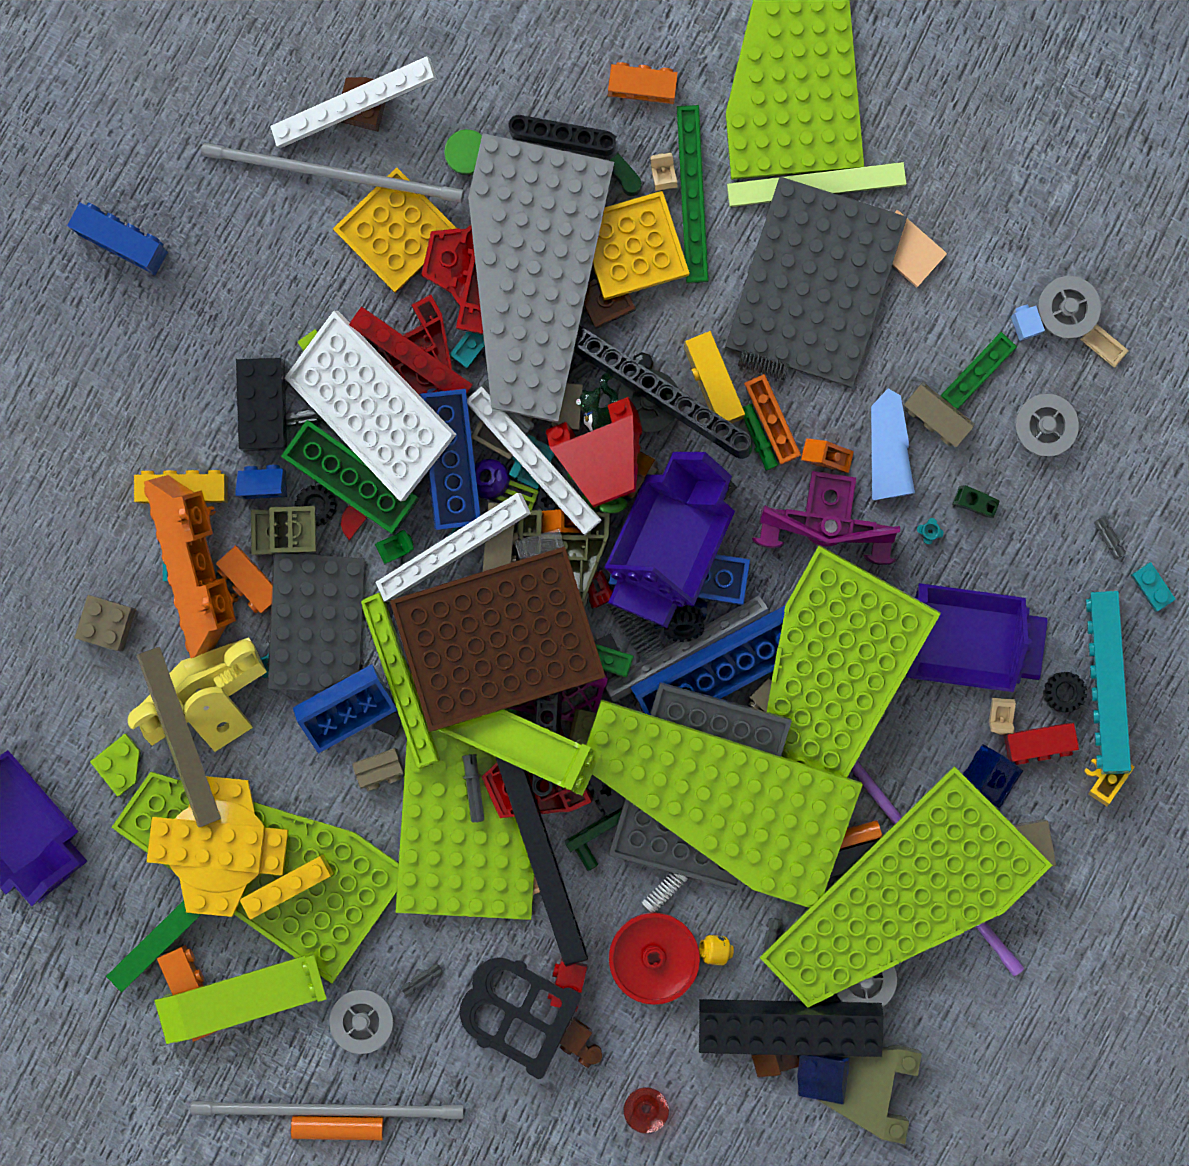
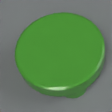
M464 129L455 132L449 137L444 152L446 161L452 170L462 175L474 174L482 138L480 133Z

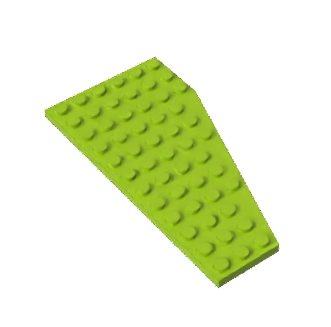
M753 0L725 113L731 180L819 173L864 167L850 0Z
M819 545L785 605L767 712L792 720L781 757L847 778L941 612Z
M601 700L586 744L593 750L602 753L592 775L752 890L808 908L824 895L863 785L862 782Z
M153 771L150 772L111 828L148 853L152 817L175 819L189 806L182 781ZM253 802L255 815L263 822L266 828L289 830L284 875L324 854L334 874L251 920L241 902L234 915L295 958L314 953L320 976L333 983L396 894L399 862L356 832ZM164 864L166 867L171 869L169 864ZM261 873L255 880L247 884L242 898L283 875Z

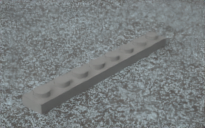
M758 595L705 625L703 634L701 636L698 635L697 639L691 638L692 641L685 639L684 642L678 640L645 661L632 666L627 678L616 675L607 680L605 688L613 702L630 694L632 692L630 687L770 613L769 609Z

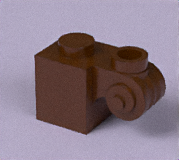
M573 1017L560 1042V1049L569 1055L574 1053L576 1056H579L578 1061L587 1068L592 1064L599 1063L602 1059V1050L598 1045L593 1044L588 1047L586 1044L592 1034V1029Z

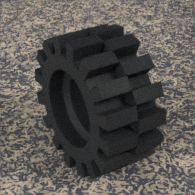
M310 485L306 489L303 488L302 492L296 496L297 500L294 504L296 507L307 506L308 501L313 497H319L323 500L324 509L321 513L316 514V526L325 525L329 520L333 519L337 503L335 502L334 495L325 487Z
M691 605L676 607L668 628L663 627L664 635L669 640L673 639L675 642L680 639V642H684L685 639L687 641H692L691 638L697 639L698 635L701 636L705 630L702 610L697 609L696 606L691 608Z
M1061 672L1047 679L1049 681L1044 685L1046 688L1043 690V694H1045L1046 698L1044 699L1049 703L1048 706L1058 712H1073L1085 703L1084 698H1087V694H1085L1087 687L1084 686L1083 683L1085 682L1079 678L1080 676L1071 672ZM1063 683H1067L1073 688V696L1068 701L1061 700L1057 695V689Z

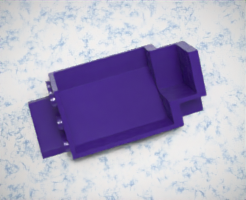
M673 452L663 475H646L605 566V569L612 574L611 577L617 580L608 603L665 628H668L677 606H694L735 513V510L723 501L729 489L728 485L732 475L706 452Z
M922 583L918 584L915 598L941 612L909 668L906 678L1014 692L1015 686L1020 684L1021 678L1040 679L1047 618L1029 615L1030 608L1026 607V598Z
M7 750L0 755V889L7 895L16 888L25 900L33 906L37 902L41 903L50 892L57 889L72 873L88 861L71 843L72 838L79 831Z

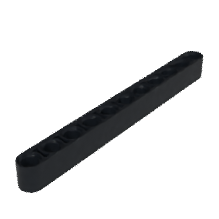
M579 325L577 336L582 338L575 342L573 352L736 458L744 459L751 454V438L746 432ZM592 348H599V349H600V350H599L598 352H596V353H591V352H590V350H591ZM612 359L618 360L617 363L613 365L608 364V362ZM629 371L636 372L633 376H626V373ZM646 383L654 384L651 388L644 387ZM667 394L673 396L669 400L662 399V397ZM684 406L691 408L688 412L680 411ZM703 418L710 420L706 424L699 423V420ZM721 430H725L728 432V434L725 436L717 435V433ZM744 442L747 446L745 448H737L736 444Z
M495 757L564 965L568 967L588 960L587 951L528 773L524 769Z

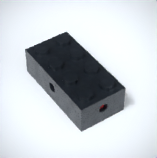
M282 358L236 359L239 449L243 452L286 450L285 361Z

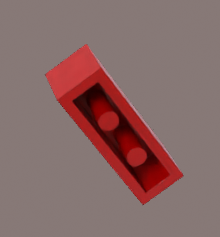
M1074 723L1058 724L1004 735L1008 761H1015V765L1029 763L1028 759L1036 757L1038 761L1051 759L1052 754L1058 753L1060 757L1073 755V751L1079 750Z

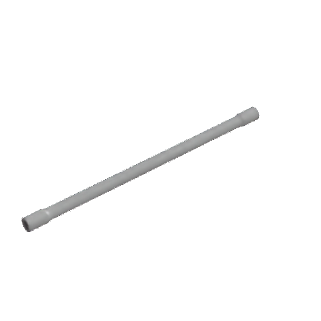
M203 143L201 149L202 156L229 159L438 197L443 200L462 203L464 198V190L458 188L440 187L231 149L210 143Z
M192 1101L191 1115L232 1114L463 1119L464 1105L405 1106Z

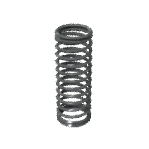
M742 351L738 366L741 367L744 361L743 367L745 368L748 362L747 369H749L752 363L751 371L755 366L756 372L760 364L759 373L763 367L762 374L765 373L767 368L766 375H768L771 368L770 377L774 372L775 378L779 370L777 378L779 379L782 373L781 380H785L789 364L784 363L782 366V362H780L781 364L778 365V361L775 363L773 359V362H771V358L767 361V357L763 360V356L759 360V354L756 357L755 353L752 356V352L748 355V351Z

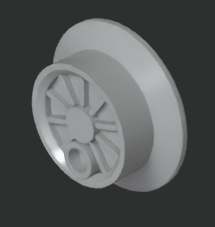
M1064 276L1053 280L1044 288L1038 302V313L1043 325L1054 335L1062 338H1077L1088 333L1096 325L1101 313V302L1097 291L1089 282L1075 276Z
M1040 394L1032 397L1023 404L1016 418V432L1020 442L1027 450L1039 456L1049 457L1063 453L1074 443L1079 430L1078 417L1072 405L1064 398L1054 394Z
M893 966L836 994L842 1002L882 1003V1007H884L893 997L897 987L896 970Z
M369 990L348 992L332 1008L329 1019L331 1034L343 1049L351 1053L366 1054L373 1052L385 1044L392 1032V1011L388 1003L375 992Z

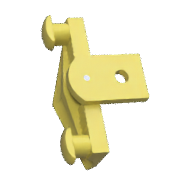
M249 637L210 650L195 658L182 660L169 673L186 722L191 724L214 752L253 728L251 722L229 698L230 695L267 672ZM149 695L139 706L130 712L127 720L128 726L131 729L139 726L143 737L151 745H154L165 738V734L151 695ZM227 722L224 726L217 727L220 723Z

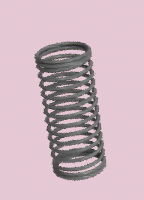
M609 603L607 604L610 611L615 610L612 615L618 614L615 619L621 618L618 624L626 621L620 626V628L628 626L623 630V632L629 631L626 637L634 634L628 641L637 638L631 645L640 642L634 649L642 647L636 654L645 651L639 656L641 662L665 648L664 644L656 647L662 640L653 643L659 636L650 639L657 632L647 635L654 629V627L645 630L651 623L642 626L648 620L645 619L639 622L643 619L642 617L634 619L637 615H631L632 613L626 612L623 609L620 610V608Z

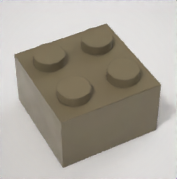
M87 595L74 638L112 650L123 651L136 608Z

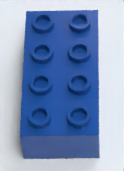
M79 202L67 225L78 236L155 276L168 253L163 248L164 244L157 237L149 233L144 236V233L139 228L130 223L125 226V223L120 221L118 217L111 213L105 215L100 208L89 202L87 205Z
M373 664L296 705L293 707L298 724L319 754L397 711L393 696Z

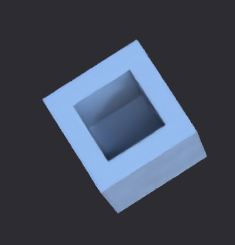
M1027 304L1015 309L1016 313L1011 316L1019 341L1040 335L1045 331L1036 306L1029 308Z

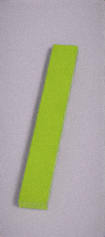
M379 592L361 601L362 609L417 769H422L439 762L440 759L432 735L428 730L422 706L386 602H384Z

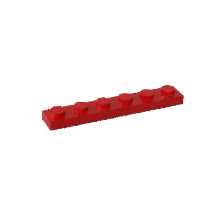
M361 306L350 321L349 325L442 391L466 389L467 394L473 384L364 307Z

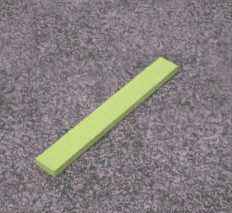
M904 162L784 177L834 194L906 185ZM779 178L727 184L729 207L771 202Z

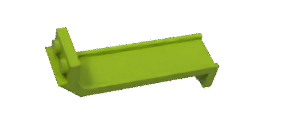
M506 710L497 711L438 730L583 796L602 754L585 744L576 743Z
M310 953L179 994L172 995V993H169L154 1001L166 1044L196 1038L317 1000L320 1002L327 999L314 953Z

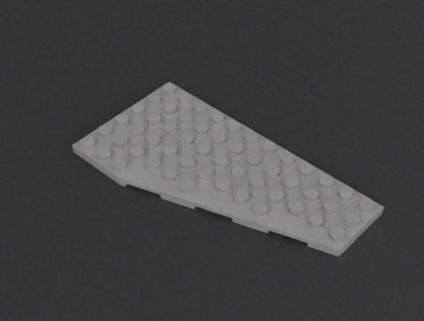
M483 133L468 200L491 408L558 423L614 162Z

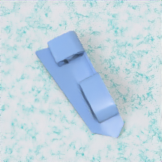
M887 389L871 406L872 500L915 494L907 450L909 448V440L901 395L890 389Z

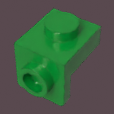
M405 530L375 544L384 565L414 550L413 540Z

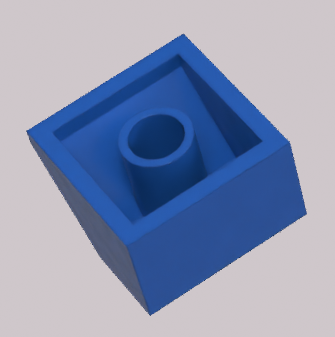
M267 465L266 469L258 470L257 466L244 467V470L238 471L236 496L241 499L287 497L286 470L280 468V465Z

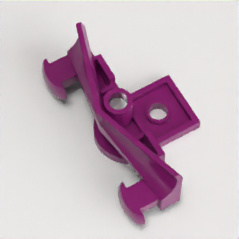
M812 471L806 511L780 510L764 505L761 508L759 524H762L760 538H752V540L761 547L780 548L785 544V542L778 541L780 529L805 536L814 544L822 547H830L839 543H873L871 555H863V557L873 564L891 565L896 561V559L890 558L891 546L895 542L896 535L900 532L901 528L900 526L892 527L879 525L876 522L850 519L856 477ZM831 490L836 493L837 499L834 503H829L825 500L824 495L826 491Z

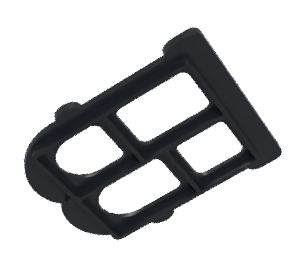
M502 957L489 959L476 970L472 982L473 989L469 990L462 999L460 1005L462 1025L469 1035L477 1039V1044L480 1047L495 1049L525 1066L527 1073L536 1079H542L582 995L573 988L567 987L563 989L528 970L527 965L521 960L514 962ZM499 970L510 971L531 984L521 1007L514 1006L493 992L491 980L493 975ZM540 990H545L562 1001L557 1016L551 1025L532 1016L530 1013V1009ZM486 1003L493 1004L505 1012L504 1019L494 1036L480 1029L475 1021L476 1010L479 1006ZM515 1018L545 1033V1041L536 1058H531L505 1043V1036Z

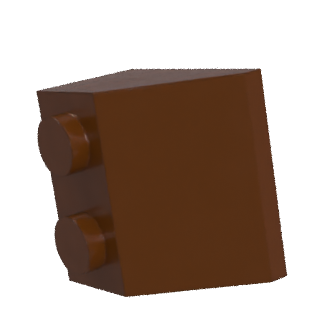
M348 77L345 79L342 94L375 79ZM386 102L341 121V123L378 132Z

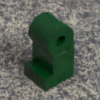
M617 153L609 160L614 162L612 175L622 185V190L626 195L635 196L640 192L641 179L621 155Z
M963 485L959 486L952 505L988 518H994L1000 501L986 493Z

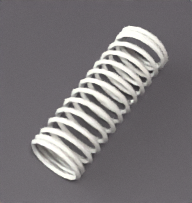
M673 873L678 878L676 879L672 874H669L673 880L668 876L666 878L670 883L664 879L669 888L663 882L661 884L666 890L660 885L658 887L661 891L655 888L661 897L655 891H652L658 899L649 894L653 900L649 897L647 899L652 905L645 899L642 901V904L651 913L658 911V908H661L660 904L664 905L663 901L666 902V899L672 896L671 892L675 894L674 890L678 891L677 887L681 888L680 884L683 885L682 881L686 882L688 878Z

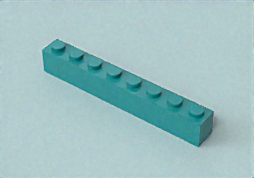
M1091 592L1089 599L1085 600L1086 612H1090L1091 621H1087V633L1092 634V643L1088 644L1089 657L1093 656L1094 665H1090V677L1095 679V687L1091 689L1092 701H1096L1097 710H1093L1094 724L1098 723V732L1094 734L1095 746H1099L1100 755H1096L1097 769H1101V774H1127L1131 772L1119 592Z

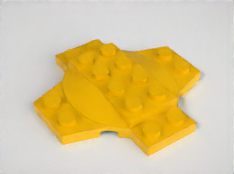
M206 776L221 819L198 827L190 804L175 819L152 817L147 862L169 864L173 872L179 877L186 913L233 917L240 903L239 899L242 898L248 883L255 880L261 873L284 875L289 830L266 828L263 822L255 815L249 780Z

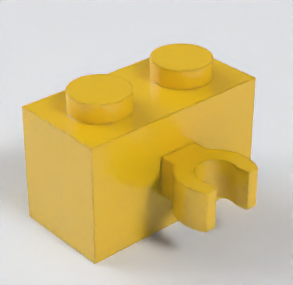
M1092 759V760H1091V763L1094 764L1095 766H1096V759ZM1097 766L1093 772L1087 768L1084 770L1086 775L1099 778L1088 794L1105 806L1110 804L1130 775V773L1101 774V769H1097Z

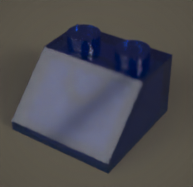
M982 744L963 775L991 804L1000 809L1023 770L1002 754Z
M800 1055L797 1074L799 1096L844 1104L850 1058Z

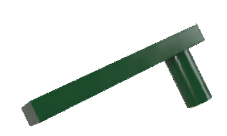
M622 808L602 817L564 840L570 853L575 850L587 871L594 869L599 863L586 843L617 825Z

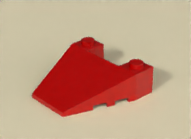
M429 294L411 304L421 325L403 334V336L452 369L442 313L432 295ZM363 336L418 394L427 393L431 388L436 389L433 392L442 391Z
M629 397L608 405L611 424L576 437V434L567 422L546 430L550 449L593 507L636 491L637 456L640 453L639 437L642 435V425L638 410Z
M560 727V735L565 737L564 732ZM496 763L481 777L499 818L515 817L498 764ZM527 771L532 785L533 774ZM543 780L540 783V789L543 792H547L550 787L549 782ZM558 785L555 793L551 796H539L534 792L541 814L571 812L593 801L588 787H586L583 796Z

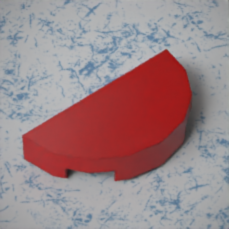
M350 505L345 509L341 517L343 533L349 540H351L367 519L365 515Z

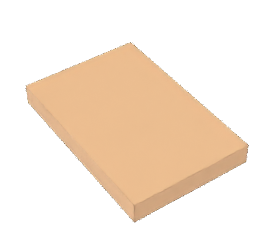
M895 211V213L903 215L900 211ZM907 218L892 266L917 288L947 253Z

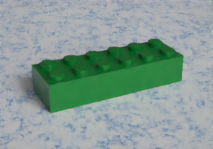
M308 420L305 421L281 455L287 462L392 535H395L419 501V498L413 493H410L405 501H399L353 451Z

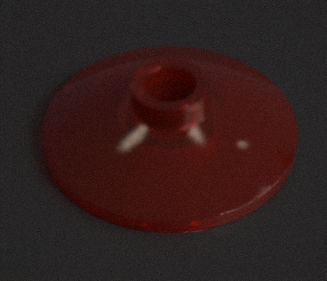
M643 1087L636 1089L625 1101V1120L637 1132L645 1134L656 1132L664 1126L668 1119V1102L664 1095L654 1088ZM648 1105L650 1106V1111L645 1113L642 1111V1107Z

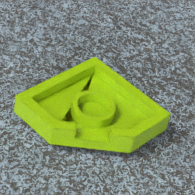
M125 733L90 761L117 797L137 783L141 750L129 735Z

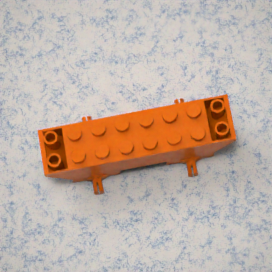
M169 475L144 481V493L149 500L150 515L156 526V538L161 545L162 560L168 572V583L173 590L174 605L178 609L180 617L179 624L186 639L185 647L190 654V658H195L214 649L226 626L236 621L233 602L238 601V597L234 598L238 595L236 593L230 594L225 578L217 579L206 540V536L213 534L210 516L215 514L216 511H211L215 508L213 506L207 507L202 490L193 492Z

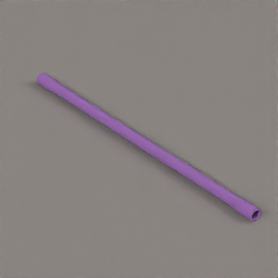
M856 761L851 771L862 782L865 789L895 825L902 816L861 764ZM987 922L975 926L1013 976L1018 975L1024 970L1021 963L1006 948Z

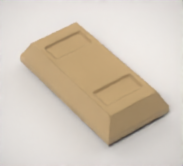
M1097 324L1080 339L1114 368L1129 351Z

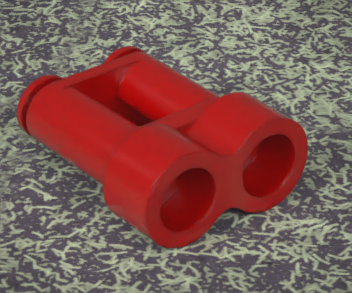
M603 571L597 572L593 579H597L601 591L597 593L593 581L588 591L589 603L592 609L608 603L613 593L604 573H602Z

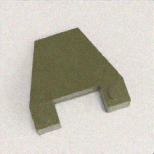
M530 510L531 514L519 521L518 528L525 557H532L565 546L581 600L584 603L610 540V513L595 512L602 521L586 536L550 535L542 533L543 512Z
M892 1045L882 1048V1057L825 1056L817 1100L880 1139L905 1144L909 1120L906 1116L888 1113L895 1072L918 1076L922 1053L918 1049Z

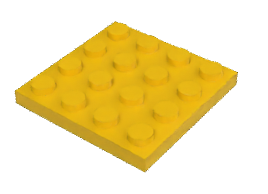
M397 167L387 176L410 181ZM375 187L333 228L342 240L395 294L423 268L431 231L456 229L425 195L383 187Z
M663 191L604 208L592 263L603 300L689 276L690 273Z

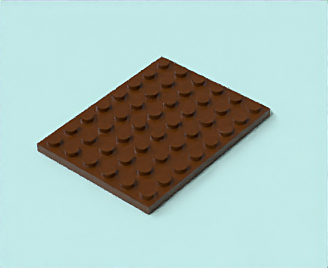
M565 546L390 600L429 732L606 678Z

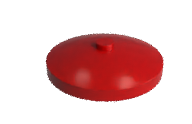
M650 912L631 918L619 928L610 945L609 966L615 983L627 996L641 1003L657 1005L679 998L691 987L699 969V949L692 932L684 923L668 914Z

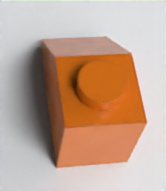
M806 438L801 460L815 466L849 473L854 451L828 441Z
M562 509L542 511V533L583 534Z

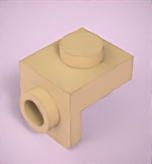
M672 153L651 156V171L655 191L677 188Z
M992 698L989 716L991 732L999 735L1014 733L1015 699Z

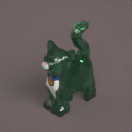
M607 373L601 376L598 388H595L593 391L582 390V394L576 401L577 405L584 412V424L588 432L612 423L608 405L618 401V396L608 386V381L613 377ZM600 389L610 398L609 403L602 407H599Z

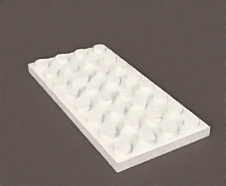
M333 311L285 376V379L399 501H405L457 434L357 330L349 325L350 322L339 311Z

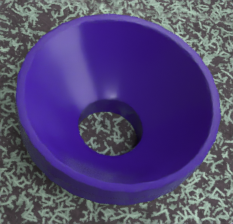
M484 459L475 465L478 496L490 500L500 497L507 490L510 482L509 471L506 466L494 459ZM489 470L492 474L491 480L486 483L481 482V473Z

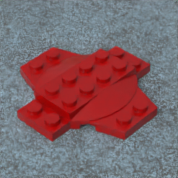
M470 225L466 229L456 228L431 231L421 275L453 295L455 301L460 306L456 329L483 335L472 227Z

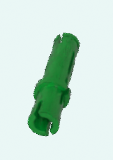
M749 404L742 407L745 412L743 419L756 447L754 450L759 454L765 471L779 466L771 450L772 444L768 442L753 405Z

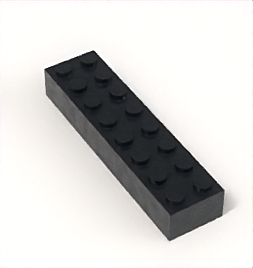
M699 999V1053L882 1057L884 1021L882 1003L819 1002L807 1007L802 1001Z

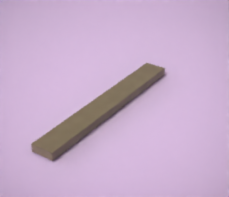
M156 647L137 654L136 656L197 826L202 827L217 821L221 817L161 649Z

